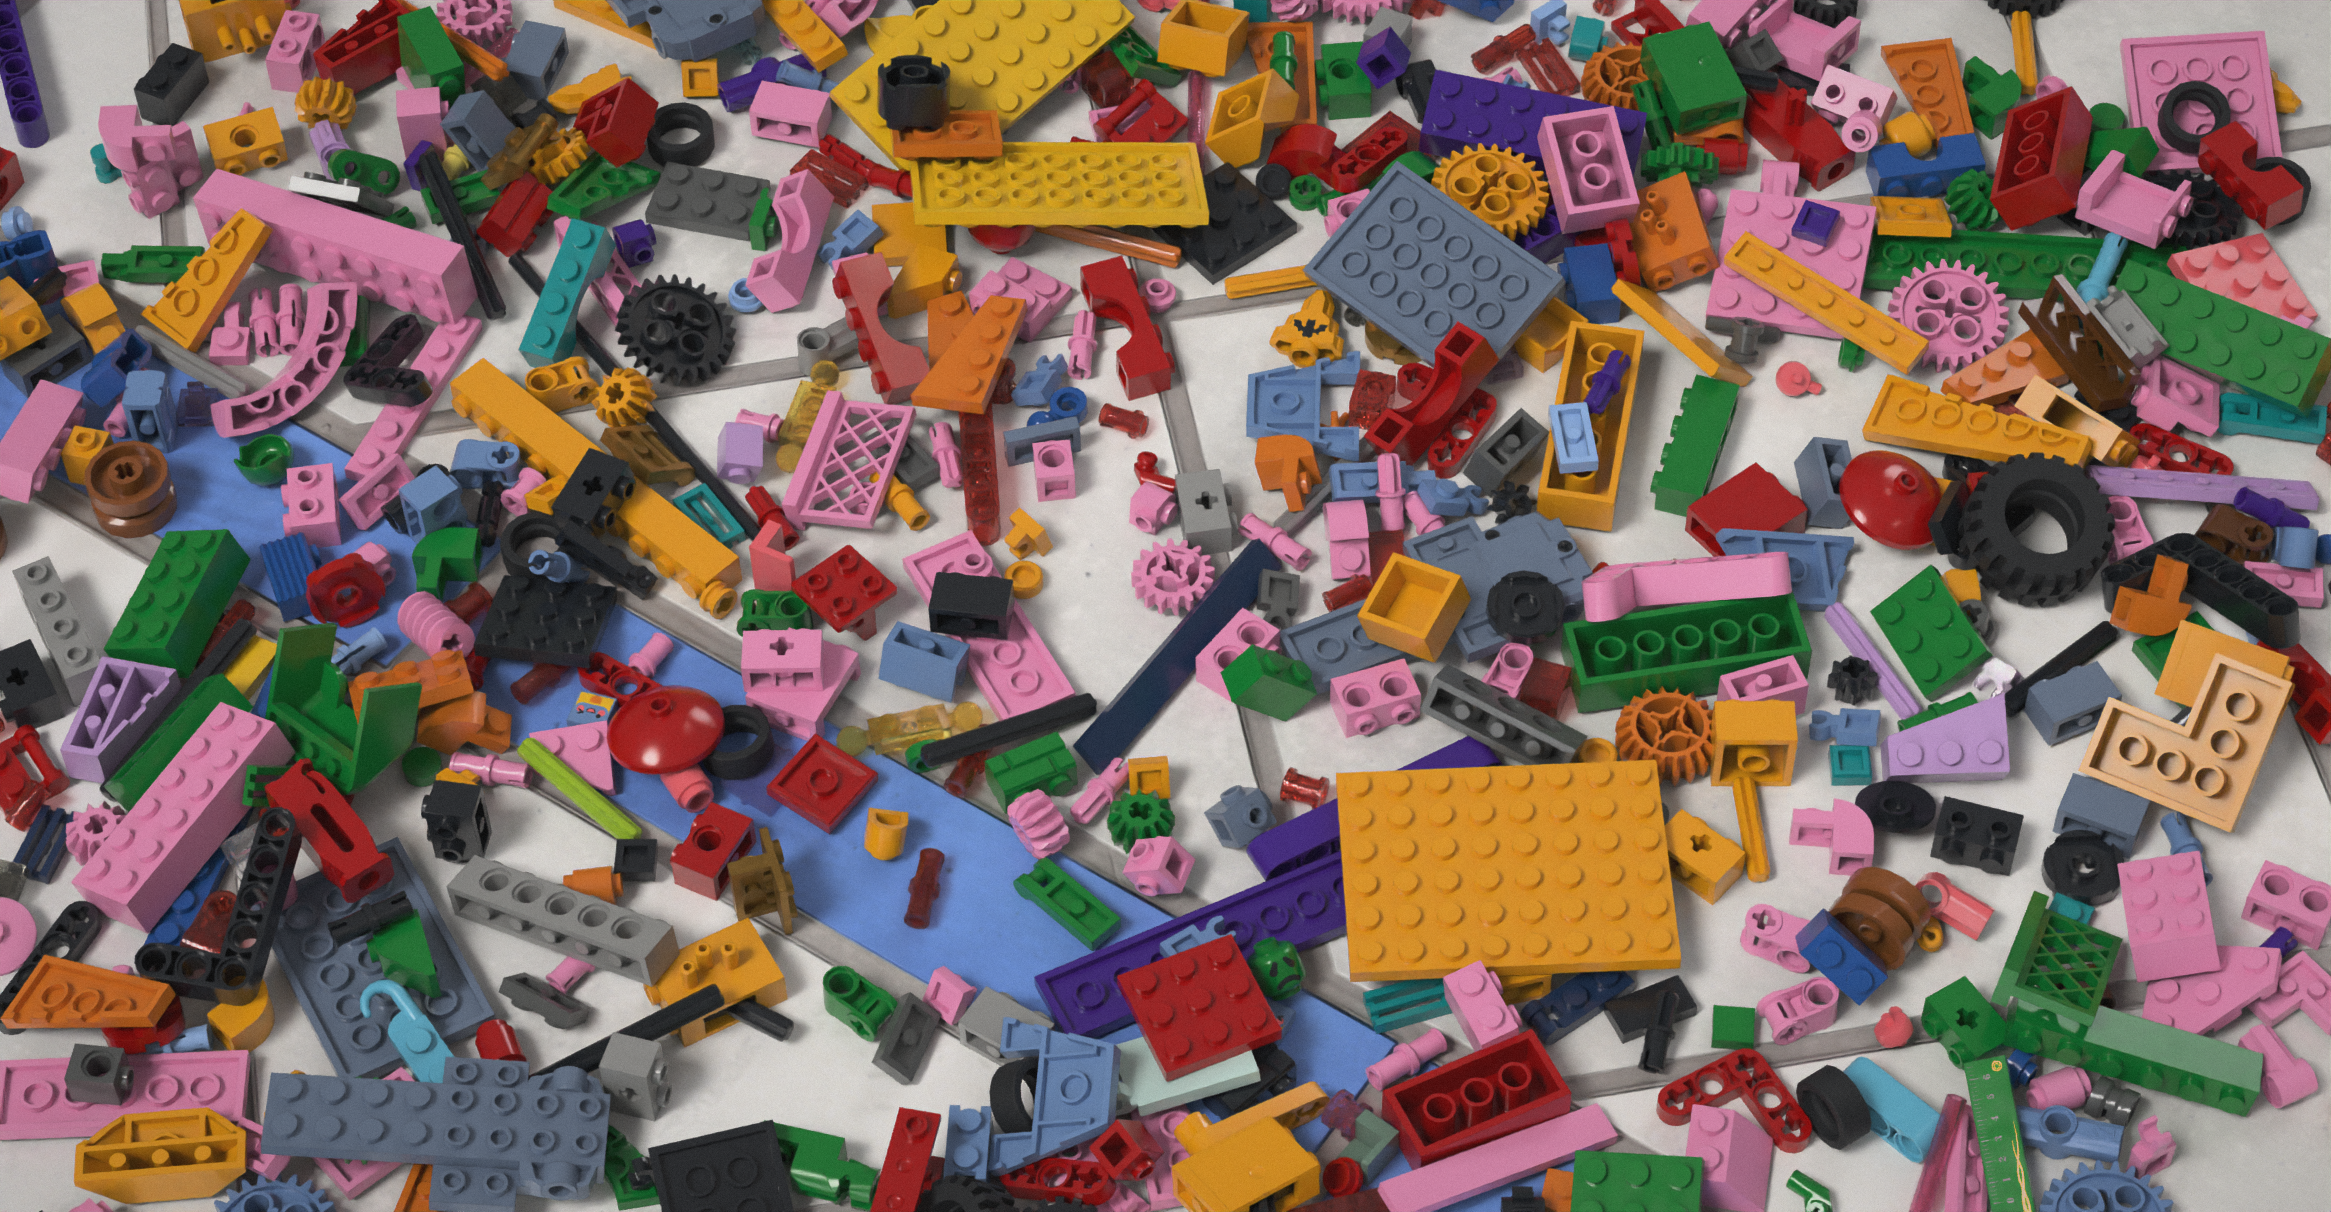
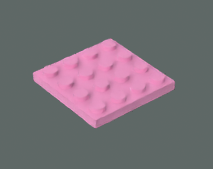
M2265 31L2121 40L2120 53L2130 128L2148 127L2159 148L2157 156L2144 173L2156 176V171L2160 170L2165 175H2170L2171 169H2175L2178 174H2184L2186 170H2190L2191 173H2203L2198 164L2199 153H2183L2171 147L2161 136L2157 125L2158 112L2169 91L2177 85L2189 81L2206 82L2221 91L2227 98L2231 109L2230 123L2237 121L2258 141L2257 159L2264 157L2283 158ZM2182 101L2173 110L2175 123L2182 130L2190 134H2206L2215 125L2213 112L2206 105L2198 101Z
M1731 189L1717 256L1720 267L1715 268L1706 319L1708 316L1731 320L1734 317H1747L1764 323L1765 326L1779 328L1783 332L1843 339L1842 335L1724 265V256L1743 233L1747 231L1861 300L1877 207ZM1805 200L1840 211V219L1826 247L1792 236V227Z

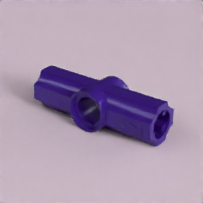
M802 54L785 59L811 72L815 69ZM775 57L763 58L754 64L751 72L717 84L718 93L725 110L731 112L751 105L761 81L785 84L776 81L777 71L783 60L779 62ZM826 69L822 70V76L827 77Z

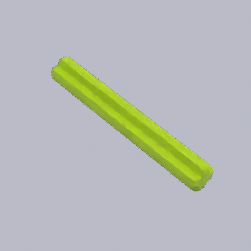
M531 737L526 738L517 749L518 755L616 839L641 838L643 832L640 827L539 741Z

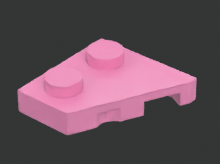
M607 720L529 733L530 738L532 737L539 741L591 787L602 790L605 795H616L613 756L607 743V729L609 726ZM532 767L535 775L543 777Z

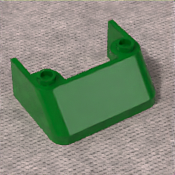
M325 623L280 628L265 719L277 724L296 753L291 759L298 762L300 759L309 758L313 763L314 770L326 777L341 795L361 793L411 747L415 737V724L422 685L415 682L364 689L359 723H357L354 710L344 703L345 693L348 689L347 677L337 665L331 662L337 625Z

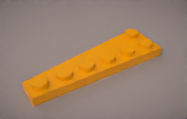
M1887 375L1862 429L1864 439L1868 441L1995 462L2003 461L2005 463L2010 456L2023 454L2025 459H2027L2031 452L2044 453V458L2051 459L2053 455L2065 458V464L2073 467L2076 463L2083 468L2092 447L2090 436L2045 422H2037L2016 413L2010 416L1995 412L1993 406L1981 403L1979 406L1962 401L1961 396L1948 393L1946 396L1931 392L1929 386L1894 375Z

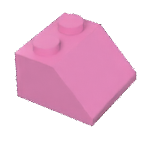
M1693 1104L1685 1156L1703 1157L1705 1161L1702 1206L1741 1212H1764L1773 1138L1735 1110Z

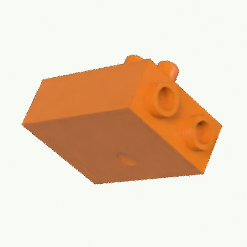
M1685 171L1637 190L1640 204L1633 223H1629L1633 237L1631 241L1633 249L1636 251L1641 274L1650 290L1655 293L1666 290L1676 284L1702 276L1720 267L1696 192Z

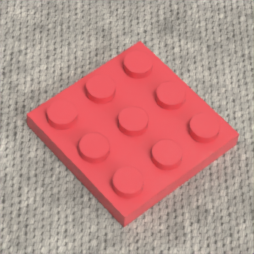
M2263 233L2171 254L2167 262V266L2175 278L2280 318L2284 315L2293 321L2300 314L2313 321L2318 316Z

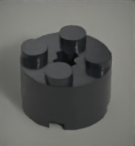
M904 55L891 58V65L885 68L882 63L878 67L877 111L886 120V126L893 130H903L908 126H923L927 129L943 127L944 119L950 112V68L943 62H941V67L933 65L931 57L921 55Z

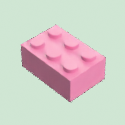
M1614 106L1543 117L1537 139L1562 234L1603 228L1606 222L1627 218L1629 223H1633L1640 202Z
M2200 851L2117 864L2137 982L2221 970Z

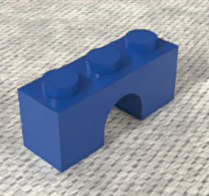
M1975 133L1939 137L1936 159L1930 161H1922L1912 157L1907 151L1905 142L1873 146L1868 152L1866 174L1874 196H1934L1948 193L1947 188L1950 186V183L1957 176L1970 169H1974L1977 172L1985 171L1986 163Z

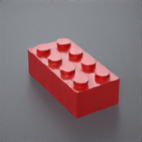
M2072 86L2008 110L1990 201L2011 231L2023 226H2032L2040 220L2056 214H2065L2076 207L2093 117Z
M1529 1029L1517 1036L1383 1090L1381 1117L1386 1123L1399 1131L1398 1146L1411 1169L1416 1170L1570 1113L1572 1093L1533 1029Z

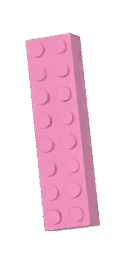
M216 169L193 197L209 246L210 240L241 208L251 212L273 228L272 233L253 263L274 268L278 272H287L305 278L310 282H357V295L364 296L372 302H381L397 307L404 312H412L428 317L435 322H447L452 325L458 323L478 297L464 245L220 169Z

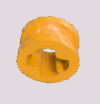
M716 580L702 593L699 602L700 608L705 612H710V615L715 619L724 618L736 604L737 592L732 588H727L723 581Z

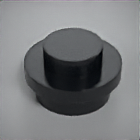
M1267 164L1257 173L1256 187L1269 199H1280L1289 192L1292 181L1291 175L1280 164Z

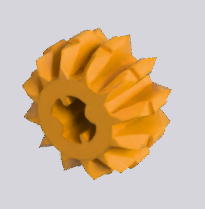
M315 76L313 81L305 80L299 89V93L296 94L294 103L296 105L295 112L298 113V120L307 122L308 128H314L317 122L328 119L332 123H338L340 129H347L353 116H355L357 108L353 89L344 87L343 81H332L330 77L327 80H322Z
M629 367L625 370L614 368L612 377L602 375L603 385L601 387H594L599 396L591 402L594 408L597 409L595 415L598 419L608 424L610 428L635 426L637 422L647 424L645 415L647 412L655 411L650 403L658 397L655 391L651 389L653 386L651 380L645 375H641L636 369Z

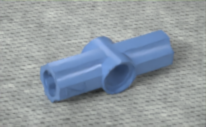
M2016 1105L2024 1145L2039 1148L2046 1157L2063 1159L2070 1155L2095 1160L2100 1159V1161L2110 1163L2119 1161L2125 1126L2076 1117L2071 1109L2062 1105H2053L2045 1110ZM2058 1130V1131H2062V1132H2064V1133H2063V1134H2054V1133H2051V1131Z

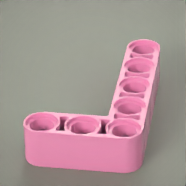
M1766 552L1616 564L1603 567L1581 582L1585 617L1588 622L1617 619L1636 606L1769 597L1792 592L1788 552Z

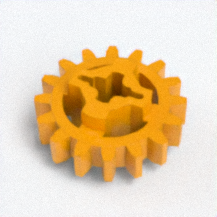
M574 127L568 132L563 128L559 132L555 131L552 136L545 138L528 162L529 168L527 172L538 179L539 184L543 183L544 185L546 183L548 185L556 184L561 178L569 176V173H573L580 167V161L588 158L586 153L591 151L590 146L586 143L587 139L581 130L577 131Z

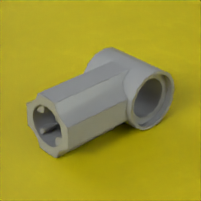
M846 317L823 329L809 327L798 334V364L802 373L812 377L824 375L830 370L832 360L858 347V337L855 330L851 331L849 329Z

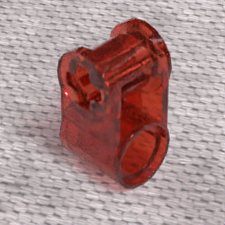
M219 890L209 894L193 923L184 933L179 946L220 953L237 896L228 890Z

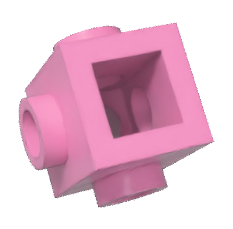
M1172 836L1136 839L1122 873L1135 885L1136 890L1143 895L1154 897L1159 894L1182 893L1195 858Z

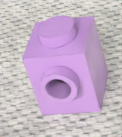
M726 422L718 436L717 478L728 479L734 484L754 482L763 467V426Z

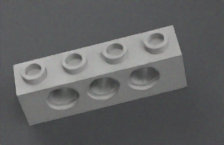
M49 556L12 570L25 607L74 707L81 704L100 659Z

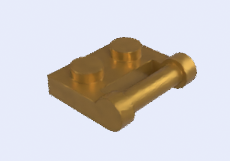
M542 113L533 125L524 129L517 127L512 130L504 139L506 145L502 151L496 153L487 162L486 166L489 169L481 178L483 184L489 190L521 178L528 170V162L545 138L552 136L558 128L556 119L549 114Z
M649 425L605 428L600 441L611 451L613 457L629 462L634 475L644 484L653 485L655 483L676 482L679 486L683 487L690 484L695 478L696 470L688 462H681L657 439V432Z

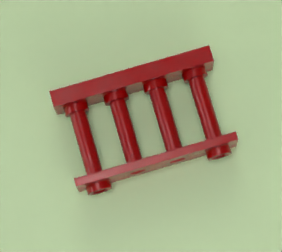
M899 1107L870 1212H916L917 1206L922 1201L920 1195L925 1189L931 1191L933 1182L938 1179L943 1180L945 1158L931 1156L942 1119L941 1114Z

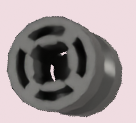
M2102 1075L2089 1096L2084 1113L2095 1119L2103 1116L2111 1124L2125 1126V1130L2138 1106L2141 1094L2130 1088L2126 1090L2117 1089L2113 1080Z

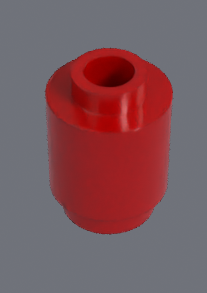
M1704 137L1702 145L1696 144V147L1704 149V153L1713 152L1714 157H1719V174L1737 175V171L1746 172L1747 143H1739V139Z
M493 1019L483 1023L477 1029L475 1045L481 1059L527 1062L514 1028L508 1025L506 1021Z

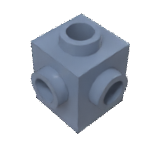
M1241 785L1233 786L1220 795L1221 801L1204 812L1221 845L1225 847L1241 848L1244 845H1249L1255 837L1266 832L1269 827L1277 822L1271 811L1273 806L1268 796L1259 788L1242 787Z

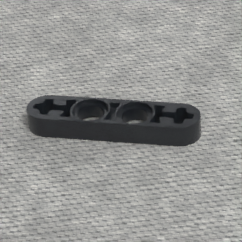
M77 901L64 909L0 994V1018L42 957L48 955L51 949L60 945L67 946L69 951L62 959L74 962L79 961L102 928V922L95 905L87 901ZM86 917H88L89 921L87 923L80 922L77 926H75L74 922L76 920L84 921ZM0 1020V1031L3 1034L17 1035L27 1029H7Z

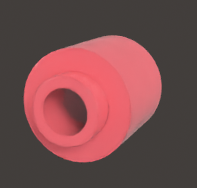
M698 763L680 771L660 774L661 781L679 807L686 809L690 813L705 809L714 798L713 785Z

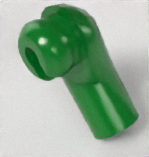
M1798 1169L1795 1170L1788 1179L1786 1187L1804 1198L1805 1212H1833L1829 1189Z

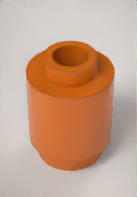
M612 866L573 870V874L563 876V885L569 889L589 896H597L601 900L617 905V897L624 896L621 873H614Z

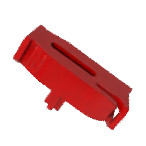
M1780 79L1778 80L1775 92L1744 88L1748 94L1744 112L1745 129L1779 161L1800 163L1799 177L1810 182L1816 191H1822L1851 173L1854 169L1856 152L1847 148L1832 125L1806 103L1808 92L1804 88L1800 90L1794 87L1789 88Z
M309 758L300 759L281 778L264 786L270 809L282 807L288 809L293 814L302 835L301 848L324 877L341 889L342 896L347 903H355L392 880L395 873L391 858L387 853H379L367 826L332 783L314 770L313 763Z

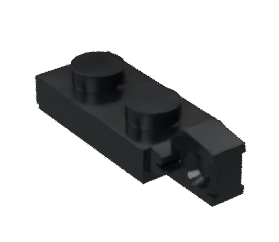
M569 520L554 540L556 545L614 586L620 584L641 600L646 597L658 580L647 567H637L626 560V555L617 547L606 546L596 539L594 532L584 524H575Z

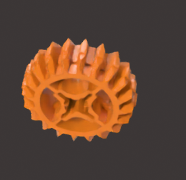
M1630 40L1628 45L1622 46L1616 41L1613 48L1603 45L1600 52H1593L1590 60L1586 61L1583 75L1581 76L1584 100L1639 111L1630 86L1649 80L1640 63L1642 45L1634 46Z
M1663 686L1659 689L1658 694H1653L1646 689L1643 698L1633 696L1630 706L1623 707L1615 727V732L1617 733L1615 745L1616 749L1620 750L1619 756L1621 761L1656 760L1659 785L1664 780H1671L1675 787L1680 778L1691 784L1695 774L1704 777L1708 767L1711 765L1712 731L1710 729L1713 710H1708L1707 700L1696 702L1694 691L1684 696L1681 695L1679 687L1673 693H1667Z

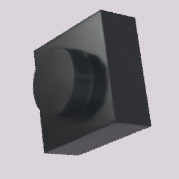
M617 839L614 873H621L623 881H655L658 859L657 839Z

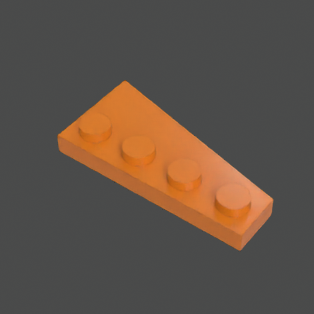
M1313 21L1248 23L1246 43L1258 74L1270 70V58L1273 55V36L1281 31H1287L1294 35V54L1298 59V68L1294 73L1295 91L1299 94V99L1293 121L1284 127H1279L1281 134L1296 125H1317Z
M1952 38L1881 46V57L1912 109L1917 115L1924 114L1930 122L1936 139L1932 141L1936 149H1938L1939 137L1974 133Z
M990 295L910 395L912 405L984 414L1027 313L1026 299Z
M2030 329L1945 379L1940 392L1944 395L1952 393L1961 396L1963 402L1979 406L1981 403L1993 406L2008 401L2010 395L2022 394L2035 374L2048 383H2052L2055 387L2068 383L2069 377Z
M44 955L0 1020L7 1029L155 1027L176 993L166 983Z

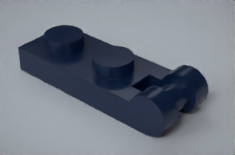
M1625 971L1582 972L1540 1000L1530 1001L1521 1010L1520 1017L1528 1026L1534 1025L1539 1031L1538 1037L1549 1046L1603 1012L1605 1003L1633 992L1635 981ZM1553 1013L1557 1020H1551L1548 1016Z

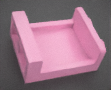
M1778 0L1773 2L1769 9L1760 17L1753 19L1748 28V37L1750 38L1766 29L1783 57V60L1777 63L1778 65L1821 81L1827 65L1838 68L1858 50L1861 20L1848 16L1836 28H1832L1793 11L1794 0Z
M2111 150L2079 190L2075 218L2156 249L2165 237L2170 238L2179 218H2185L2189 214L2194 200L2190 196L2192 182L2184 180L2174 192L2123 172L2125 154Z
M823 640L825 650L823 691L748 692L745 696L746 705L760 710L767 717L768 723L773 729L805 741H809L815 733L823 738L825 735L824 718L848 680L857 681L861 675L859 653L845 645H836Z

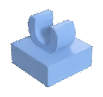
M1550 0L1532 11L1529 37L1538 45L1549 38L1556 45H1560L1568 40L1569 35L1563 31L1570 26V22L1566 18L1567 4L1563 0Z

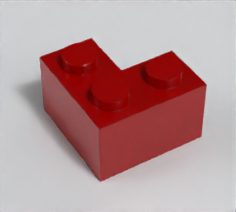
M627 77L583 101L573 127L577 131L581 130L587 139L586 143L618 168L629 161H636L646 149L644 143L648 132L655 124L654 116L659 102Z

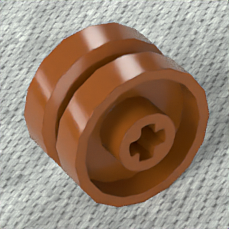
M124 441L105 447L91 458L85 469L84 483L91 499L94 515L100 527L111 535L123 538L147 536L165 526L177 509V494L171 480L168 463L162 452L149 443Z
M1864 867L1855 871L1843 887L1842 895L1834 901L1828 911L1883 960L1886 970H1896L1905 962L1913 949L1914 941L1921 937L1931 917V910L1927 900L1914 885L1902 876L1877 867Z

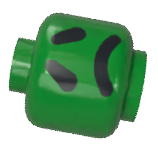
M1268 937L1253 946L1255 952L1249 956L1246 963L1264 997H1272L1273 1001H1279L1293 996L1302 989L1301 983L1307 973L1292 942L1285 940L1277 941L1276 937Z

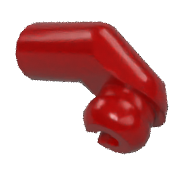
M1148 451L1139 453L1137 462L1134 463V472L1140 485L1149 481L1175 494V479L1160 475L1159 469L1156 466L1157 456Z

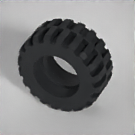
M2031 452L2027 459H2025L2023 454L2010 456L2006 463L1999 461L1990 468L1987 474L1982 476L1961 512L1963 516L1958 524V533L1963 537L1959 542L1961 554L1964 556L1969 555V559L1966 562L1969 570L1976 569V572L1982 577L1979 582L1987 590L1991 586L1998 590L1999 594L1997 596L2006 601L2013 597L2018 599L2019 605L2030 607L2034 601H2038L2039 606L2045 607L2053 606L2057 599L2059 602H2065L2073 598L2076 592H2082L2088 586L2108 557L2107 554L2113 546L2115 537L2111 532L2115 528V517L2112 513H2107L2112 506L2106 494L2100 495L2098 490L2101 485L2094 477L2088 479L2082 474L2085 469L2076 463L2073 467L2065 464V458L2053 455L2051 459L2044 458V453ZM2016 506H2031L2047 512L2061 525L2067 539V550L2054 554H2045L2023 546L2011 534L2005 520V510Z

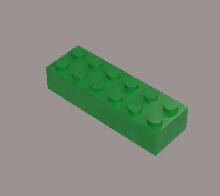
M2127 260L2115 286L2120 292L2123 289L2170 345L2159 355L2208 379L2308 418L2331 371V338L2137 262Z
M1793 590L1791 593L1779 596L1716 600L1628 613L1620 618L1608 621L1588 622L1581 620L1563 623L1561 654L1578 713L1630 706L1633 696L1643 698L1646 689L1653 694H1658L1661 686H1663L1667 693H1673L1679 687L1681 695L1684 696L1693 691L1695 696L1717 693L1721 675L1791 655L1794 656L1805 679H1808L1812 654Z

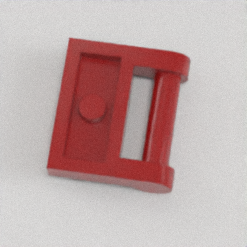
M1142 79L1135 86V91L1106 118L1101 117L1094 123L1093 128L1099 137L1109 142L1170 143L1188 126L1189 119L1160 95L1151 82ZM1144 101L1148 103L1151 108L1122 135L1115 130Z
M30 724L21 726L12 737L0 743V810L7 820L62 793L70 784V780L65 772L56 768L39 742V733ZM27 751L44 777L43 781L36 785L16 757Z

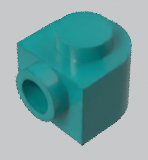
M1577 16L1568 57L1589 61L1593 52H1600L1603 45L1608 46L1609 37L1603 36L1605 21Z

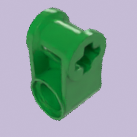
M752 589L744 592L741 596L743 614L742 618L737 621L736 630L742 637L743 631H757L760 629L788 630L789 627L795 630L802 628L813 630L814 628L810 607L792 590L764 591Z
M848 966L833 967L823 977V997L826 1011L850 1027L862 1039L869 1042L874 1041L878 1037V1030L892 1017L898 1003L894 997L886 990L869 982ZM839 990L849 991V992H847V993H845V994H837V993H835L836 991H839Z

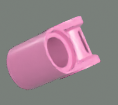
M2113 495L2108 497L2112 506L2107 513H2112L2115 517V528L2111 532L2115 538L2113 546L2107 554L2110 565L2154 544L2141 518L2137 504L2128 496Z
M1511 642L1504 645L1500 649L1490 670L1481 681L1522 702L1533 679V651L1525 644Z
M1757 904L1751 907L1746 914V926L1742 930L1740 937L1741 946L1749 954L1781 965L1789 971L1795 973L1807 972L1811 963L1799 953L1795 936L1810 920L1795 917L1771 905ZM1765 915L1768 916L1767 924L1763 923ZM1755 937H1759L1757 945L1754 944Z
M1814 977L1790 988L1774 991L1766 995L1759 1001L1756 1009L1758 1014L1766 1018L1773 1030L1772 1038L1775 1044L1787 1045L1803 1036L1821 1029H1827L1833 1025L1837 1017L1839 990L1828 978ZM1820 1001L1824 1002L1825 1005H1816L1812 1002Z

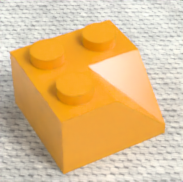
M1273 68L1219 92L1205 144L1224 163L1229 162L1234 168L1253 163L1261 154L1265 133L1278 127H1284L1293 121L1299 94Z
M1736 699L1714 701L1710 729L1712 731L1711 786H1733L1735 778L1747 776L1754 779L1755 786H1791L1798 742L1795 702L1776 699L1766 701H1740Z

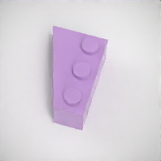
M102 656L60 749L69 777L103 783L182 688L177 670Z
M2000 694L1887 736L1880 745L1883 781L1929 783L2002 780L2010 772L2005 694Z

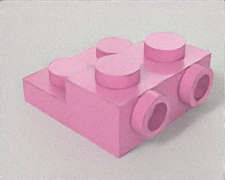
M184 121L171 127L177 147L176 160L139 162L138 172L121 170L122 176L132 192L128 195L132 207L138 214L143 212L148 219L179 204L180 200L177 192L204 178L191 128Z
M1011 257L998 273L990 270L969 292L970 308L975 315L990 295L1026 299L1028 310L1017 336L1031 343L1071 299L1072 287Z
M2157 355L2141 369L2137 367L2141 372V376L2137 383L2138 387L2132 395L2131 404L2137 407L2138 417L2142 418L2147 424L2158 426L2169 432L2177 422H2180L2190 431L2200 432L2212 437L2219 428V383L2161 355Z

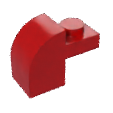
M1300 124L1289 128L1275 138L1266 164L1276 163L1284 166L1289 171L1291 180L1312 172L1332 187L1331 167L1346 153L1334 145L1337 134L1332 130L1314 124Z

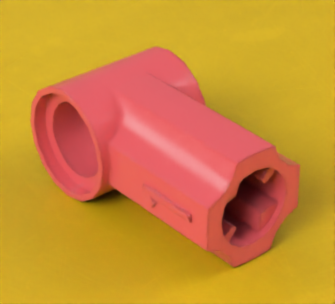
M1930 872L1923 875L1915 885L1922 895V888L1925 885H1934L1942 893V900L1939 902L1927 900L1931 915L1977 941L1995 909L1951 884L1944 874Z

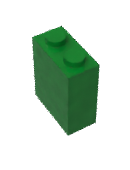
M431 6L397 16L401 65L415 89L439 87L442 101H449L451 109L459 95L466 94L464 64Z

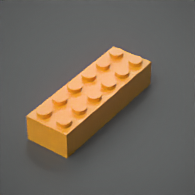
M1570 321L1555 405L1583 402L1593 385L1592 378L1594 374L1601 371L1611 351L1619 350L1623 352L1618 364H1621L1624 357L1628 355L1631 359V365L1620 381L1621 389L1619 393L1612 396L1604 412L1600 415L1595 413L1589 414L1599 460L1597 471L1560 474L1550 427L1537 498V511L1549 520L1559 517L1563 525L1612 531L1642 361L1645 331Z

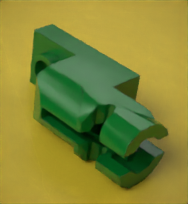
M774 1122L783 1164L793 1162L790 1170L792 1191L799 1195L831 1201L835 1205H841L842 1200L850 1196L851 1208L871 1211L881 1169L869 1167L854 1159H849L848 1162L846 1143L843 1137Z

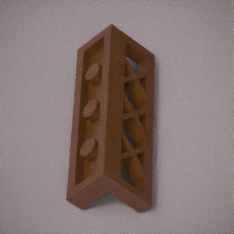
M2063 274L2053 276L2044 298L2023 301L2018 311L2019 315L2095 412L2126 407L2138 383L2141 372L2085 305L2086 303ZM2060 293L2063 296L2065 311L2057 302ZM2077 315L2083 321L2084 335L2079 330ZM2097 340L2103 347L2104 360L2099 355ZM2117 365L2126 375L2123 383L2119 381Z

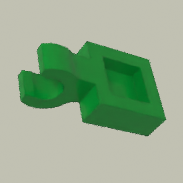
M765 187L760 193L761 199L757 200L749 222L751 248L759 251H766L770 238L776 237L779 226L778 216H776L777 214L772 206L773 200L770 199L769 188Z

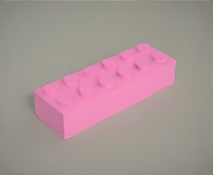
M220 702L71 883L85 901L95 905L98 913L148 934L251 808V806L242 804L247 765H286L296 753L275 722ZM256 775L255 782H272L277 775ZM254 791L253 796H261L264 791Z

